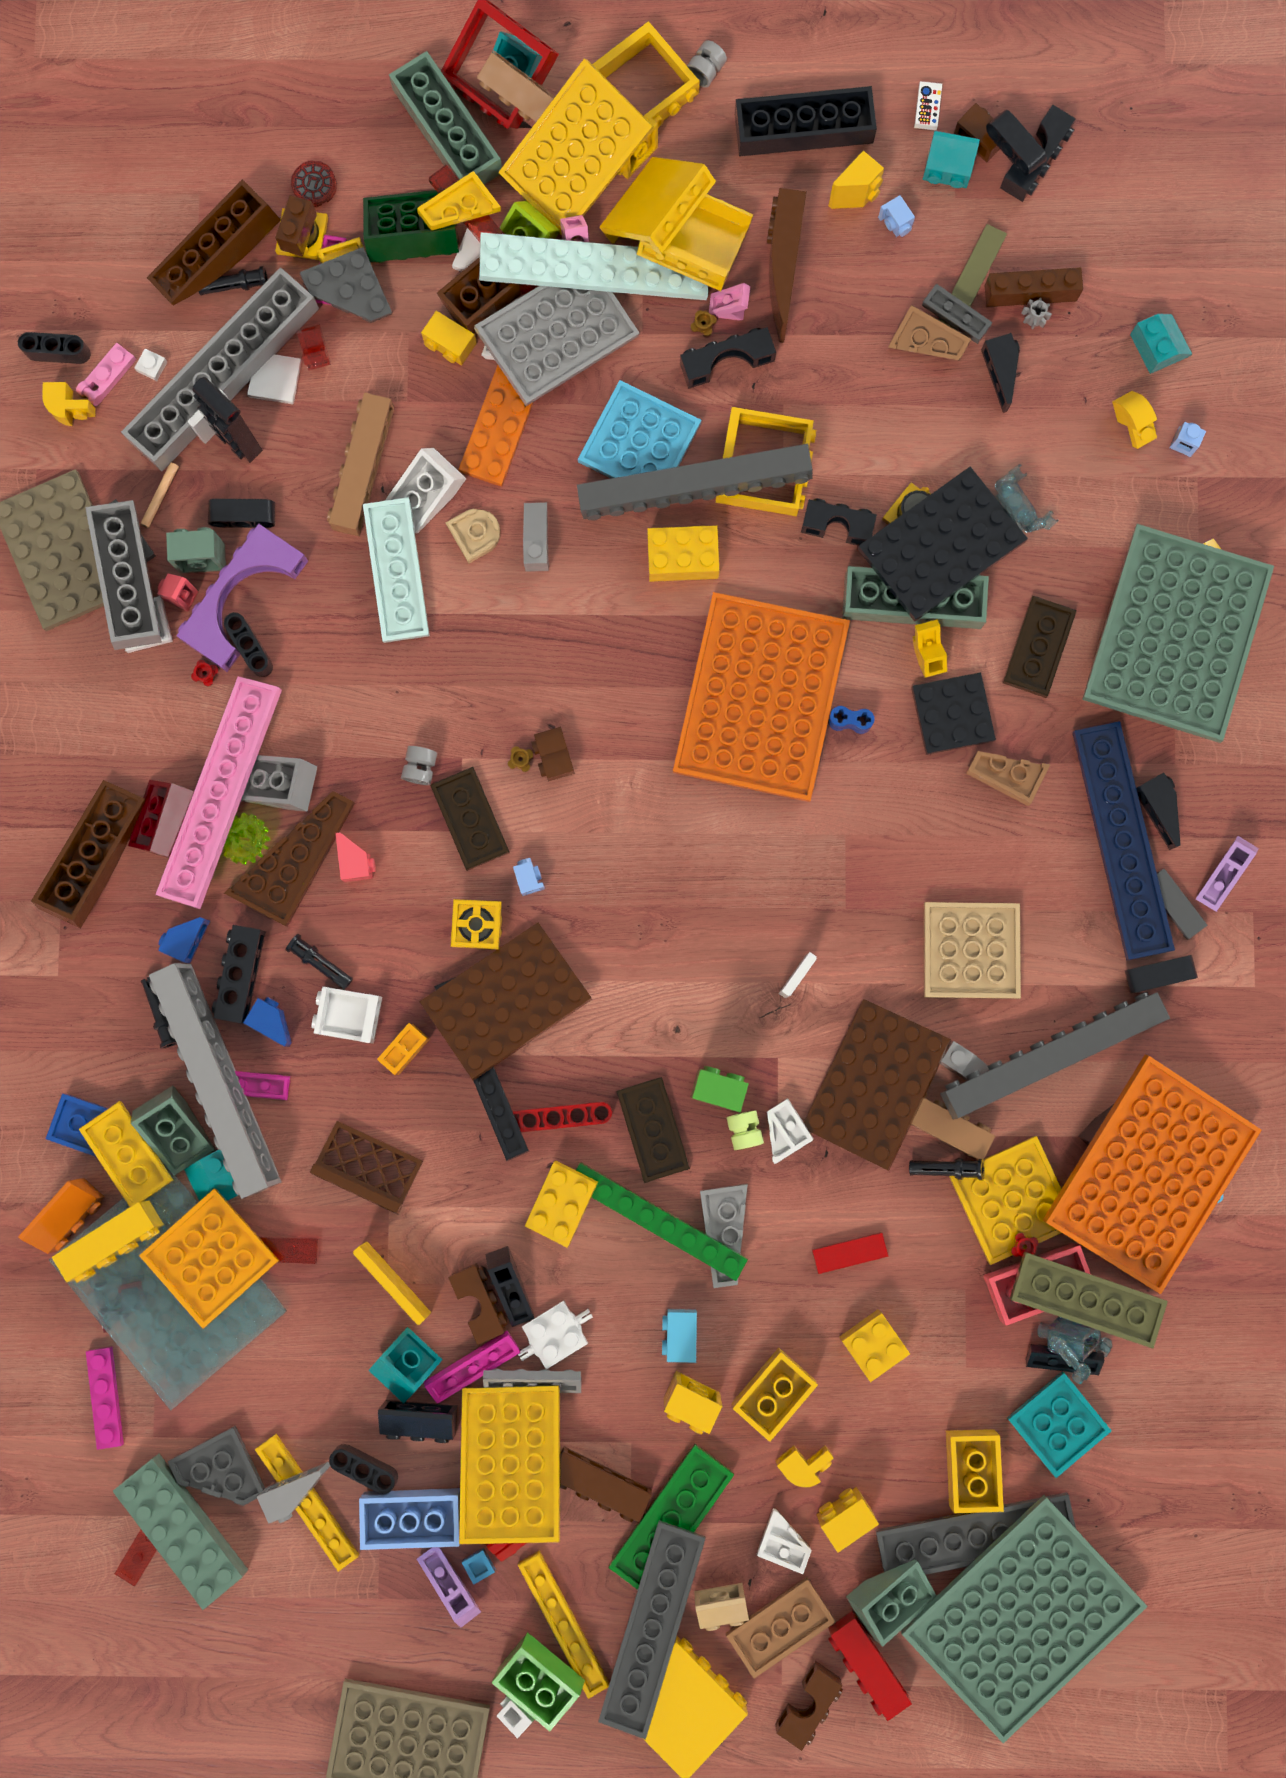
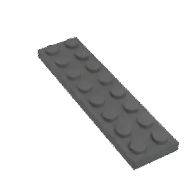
M1066 1492L1046 1496L1076 1528L1069 1494ZM1040 1498L1004 1504V1512L958 1513L877 1529L875 1531L883 1572L912 1560L918 1561L925 1575L967 1567Z
M659 1520L598 1720L599 1723L646 1740L706 1536Z

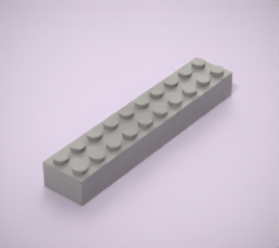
M280 267L121 433L159 470L163 471L197 436L188 423V420L198 411L197 407L200 406L193 397L195 393L192 388L196 381L206 377L213 385L221 389L231 401L250 381L251 377L317 312L319 307L315 298Z
M174 963L150 974L151 990L158 996L160 1012L168 1020V1031L177 1042V1053L188 1069L186 1070L187 1077L191 1083H194L197 1091L195 1093L196 1099L200 1105H203L206 1113L205 1121L213 1129L215 1145L222 1151L224 1156V1167L227 1172L231 1173L234 1180L232 1182L234 1191L242 1199L281 1183L278 1171L248 1099L244 1095V1090L238 1081L239 1078L235 1074L236 1070L192 964Z

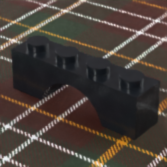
M1052 105L1041 121L1036 133L1046 153V162L1028 176L1023 175L1013 164L1005 175L1000 189L1021 202L1025 200L1027 195L1032 196L1039 185L1037 183L1039 177L1044 178L1049 171L1051 159L1056 160L1061 153L1063 141L1068 142L1073 135L1075 129L1072 126L1076 118Z
M768 327L763 329L754 328L741 336L738 334L732 335L725 341L719 343L713 341L706 344L703 348H691L684 351L680 355V366L687 387L690 389L709 383L713 368L723 359L740 358L750 364L752 368L775 362L776 350Z

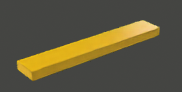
M277 1433L255 1449L277 1483L303 1472ZM313 1488L296 1508V1511L339 1572L358 1558L360 1554Z
M540 1550L518 1562L517 1565L570 1666L585 1680L583 1690L587 1698L589 1699L608 1688L610 1683Z

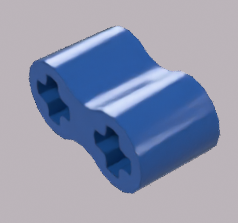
M837 706L831 711L828 724L835 731L851 729L856 733L865 734L871 729L875 719L873 713L868 709L851 711L844 706ZM837 714H841L842 723H838ZM861 717H864V721L867 722L865 726H862L861 721H859Z

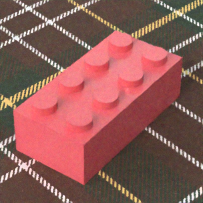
M1070 1243L1037 1255L1041 1258L1091 1274L1081 1246L1076 1243ZM1021 1262L983 1275L1000 1322L1006 1326L1044 1312L1009 1299Z

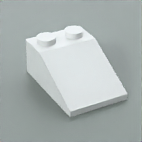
M423 448L418 452L385 501L409 497L414 531L419 533L454 497L466 478L434 448Z

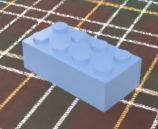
M460 1488L395 1490L387 1494H381L376 1491L363 1492L359 1498L360 1550L460 1546Z

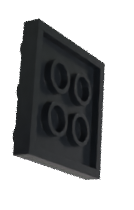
M981 672L911 687L926 755L990 743L996 740Z

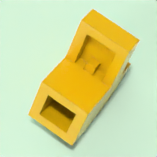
M43 382V403L58 422L72 426L73 418L86 420L87 417H95L96 408L89 400H73V390L66 382Z
M1130 391L1112 401L1117 422L1128 427L1134 448L1138 449L1157 438L1153 423L1157 420L1152 406L1144 396Z
M938 620L915 625V636H912L913 646L924 677L947 672V654L941 644Z
M793 1445L775 1461L777 1467L791 1483L799 1487H812L821 1482L816 1473L818 1471L823 1472L832 1464L831 1460L834 1458L825 1445L806 1460L795 1445Z

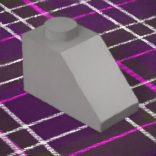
M954 1041L950 1042L940 1063L966 1081L968 1080L966 1076L980 1070L982 1074L989 1070L986 1063Z

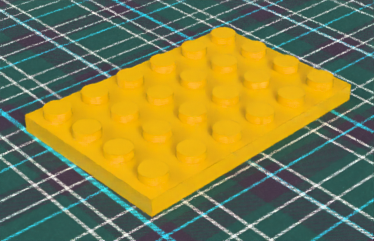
M583 59L498 173L535 209L554 224L562 235L560 219L579 215L584 216L654 126L587 59Z
M559 1386L462 1388L459 1544L560 1542Z

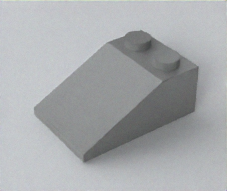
M258 755L241 801L307 812L317 766L300 758Z

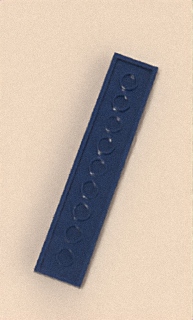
M1118 721L1075 730L1072 734L1126 961L1175 951L1121 723Z

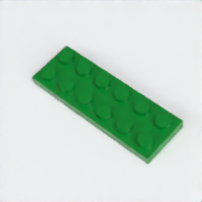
M694 1443L640 1522L612 1559L608 1568L638 1590L659 1520L695 1532L733 1478L734 1472Z

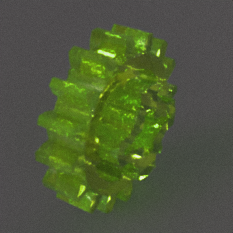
M242 813L241 818L235 815L222 850L225 851L223 855L228 859L231 858L230 861L236 864L240 862L243 865L247 864V860L255 863L256 855L262 858L261 850H268L269 848L264 843L270 840V837L265 835L269 831L267 827L263 826L265 822L257 819L253 814L248 816ZM239 837L248 838L249 841L239 839Z

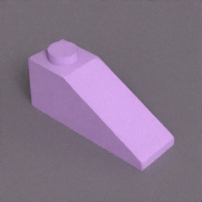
M1237 836L1196 897V900L1217 912L1259 848Z
M432 1547L417 1558L444 1606L458 1626L463 1627L481 1613L468 1589L440 1547Z

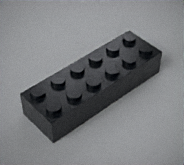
M872 86L736 99L734 115L739 157L874 143L877 126Z

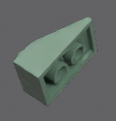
M173 1085L132 1112V1126L174 1176L214 1151V1146L188 1103Z
M912 1560L865 1580L846 1597L866 1633L883 1647L915 1619L936 1597V1594L918 1561Z

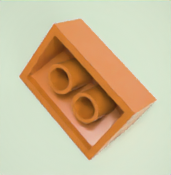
M85 1178L69 1180L18 1238L47 1254L56 1251L60 1252L69 1243L67 1240L72 1233L76 1234L83 1228L85 1218L99 1210L102 1206L100 1202L105 1196Z

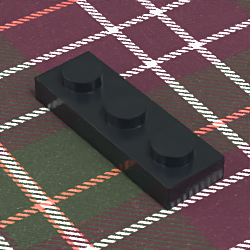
M1030 1344L1025 1359L1026 1367L1098 1376L1105 1361L1104 1353L1092 1351L1084 1362H1080L1077 1360L1084 1354L1085 1350H1072L1078 1356L1077 1360L1050 1350L1051 1346Z

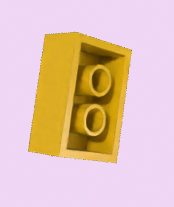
M717 526L647 528L649 582L719 578Z
M778 1347L731 1403L732 1409L770 1442L818 1384L811 1375Z
M676 1371L664 1395V1412L667 1413L666 1417L677 1423H680L682 1420L690 1424L689 1428L696 1433L703 1434V1432L710 1434L722 1408L720 1392Z
M994 1429L946 1431L949 1506L954 1513L1004 1512L1000 1435Z

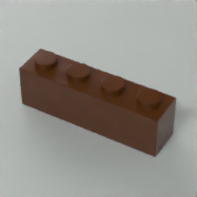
M1082 268L989 273L984 285L986 307L1027 305L1030 299L1035 302L1039 298H1042V301L1045 303L1077 302L1083 291Z
M564 1446L560 1454V1488L566 1490L568 1487L576 1491L575 1494L579 1498L587 1501L590 1498L598 1502L597 1505L606 1511H611L612 1509L619 1512V1516L628 1522H633V1520L640 1522L652 1496V1489Z

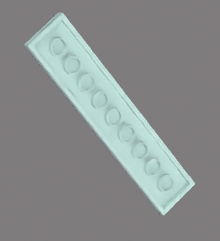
M483 232L480 235L479 280L696 300H707L708 297L707 285L637 255L638 247Z

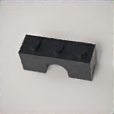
M809 499L801 533L823 538L826 527L829 524L840 523L847 530L846 543L859 546L872 537L877 514H872L868 509H850L845 504H828L823 499Z

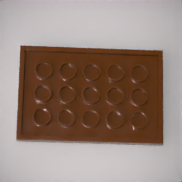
M538 922L419 1002L471 1079L475 1080L590 1002L592 998Z
M863 999L804 1121L808 1131L889 1171L948 1049L951 1039Z

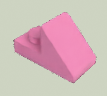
M742 283L711 293L709 313L716 318L743 320L744 311L748 309L750 286Z

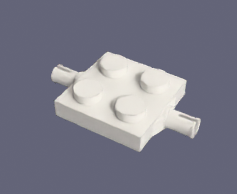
M562 1301L522 1326L528 1337L529 1346L520 1351L519 1356L528 1352L520 1357V1359L524 1361L535 1354L540 1358L544 1367L548 1369L587 1345L588 1341L582 1333L581 1324L593 1318L592 1314L583 1318V1316L590 1313L589 1309L575 1316L569 1310L565 1301Z

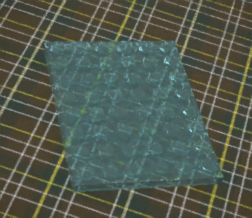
M163 1164L174 1181L145 1200L151 1202L164 1223V1226L159 1228L160 1233L148 1241L137 1242L139 1247L130 1253H125L121 1256L120 1254L117 1255L118 1260L110 1266L95 1269L96 1274L88 1280L79 1283L71 1281L68 1282V1285L166 1406L172 1410L287 1312V1310L265 1283L258 1279L207 1327L202 1329L141 1259L139 1255L198 1203L177 1176ZM122 1198L60 1251L130 1208L125 1199ZM50 1258L49 1261L62 1276L55 1262Z

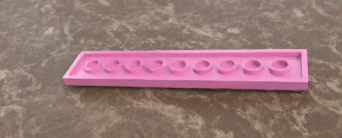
M237 677L157 889V896L201 909L282 690L279 687Z

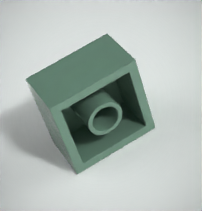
M201 527L197 531L176 529L174 532L166 533L167 560L180 574L221 571L226 565L225 543L211 528Z

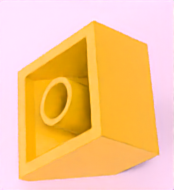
M862 151L833 182L828 206L831 209L864 207L869 201L873 202L880 193L879 187L883 182L884 167L865 151Z

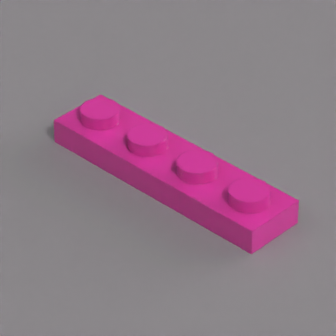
M506 1330L505 1333L493 1338L425 1380V1388L438 1404L482 1377L484 1370H493L521 1353L520 1349Z
M113 1346L86 1351L97 1450L122 1446L124 1441Z

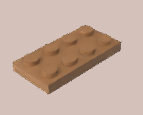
M806 1577L749 1616V1620L744 1621V1624L735 1626L726 1632V1637L755 1679L836 1621L808 1577Z

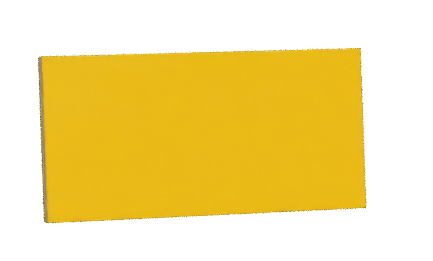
M119 1101L79 1128V1131L128 1206L131 1207L137 1202L145 1201L174 1180L156 1153L132 1126V1116L122 1101Z
M368 1242L363 1243L353 1251L354 1256L417 1325H420L432 1313Z

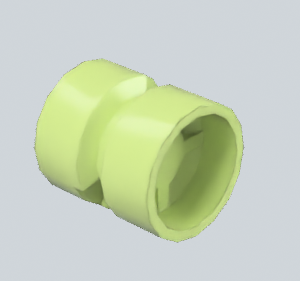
M756 1110L726 1117L729 1130L734 1133L731 1136L734 1150L764 1144L761 1130L756 1127L759 1124Z

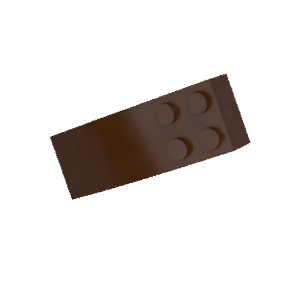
M242 179L151 272L147 279L174 306L199 292L234 267L281 219Z
M779 188L778 197L773 196L767 244H771L769 259L770 299L779 342L784 343L807 194V191Z
M103 780L31 902L39 910L81 929L109 881L129 841L146 800Z

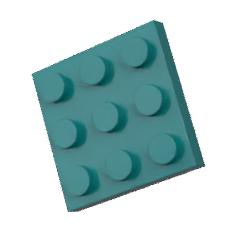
M1063 1371L1007 1417L1009 1422L1055 1478L1060 1476L1112 1431Z

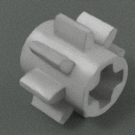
M1042 298L1035 302L1030 299L1027 307H1024L1021 313L1026 315L1023 323L1030 325L1031 329L1039 325L1043 328L1046 320H1049L1052 313L1047 312L1050 304L1043 302Z

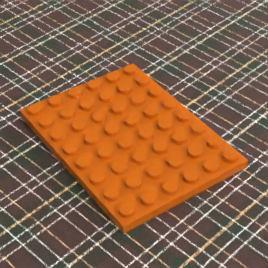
M713 592L673 773L811 802L850 620Z
M1145 1054L1049 1208L1043 1221L1157 1293L1162 1294L1262 1130Z

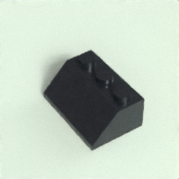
M385 1400L378 1409L379 1434L386 1435L387 1439H400L401 1436L410 1437L412 1441H424L425 1438H432L437 1443H448L456 1435L458 1405L409 1401L403 1404L401 1401Z

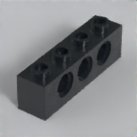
M232 925V930L229 929L226 937V943H229L227 953L223 954L221 965L224 967L223 974L219 976L217 981L218 998L214 1000L212 1005L214 1019L244 1024L243 1022L248 1016L251 1007L266 931ZM244 944L247 947V953L245 956L239 957L238 948ZM236 968H240L242 970V977L236 981L233 978V971ZM235 991L238 996L237 1001L231 1004L228 1001V995L230 992Z

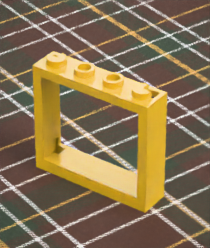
M648 21L592 65L607 78L651 44L685 83L644 115L647 120L650 118L655 120L659 128L670 115H676L683 105L693 101V98L699 94L700 81Z
M732 407L723 459L733 457L738 424L804 434L802 445L808 444L810 446V443H815L817 430L813 429L814 420ZM809 451V452H810V458H811V461H812L813 451ZM808 481L803 484H795L792 503L739 494L734 496H716L715 503L797 516L798 510L804 507L805 495H801L802 487H807Z

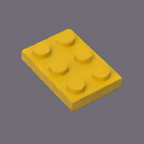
M554 1161L525 1227L568 1248L598 1181L558 1161Z

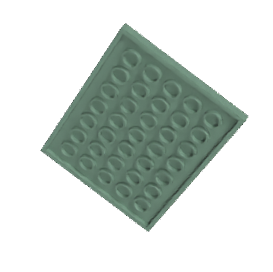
M1137 524L1131 537L1082 700L1218 743L1223 742L1274 566Z
M1043 1495L943 1589L915 1619L901 1630V1634L998 1739L1005 1743L1148 1606L1054 1504Z

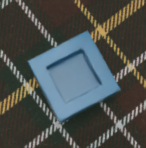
M484 1548L462 1560V1565L473 1585L496 1571Z

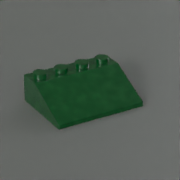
M445 189L363 198V236L370 263L459 253L457 224L431 231L417 211L418 207Z

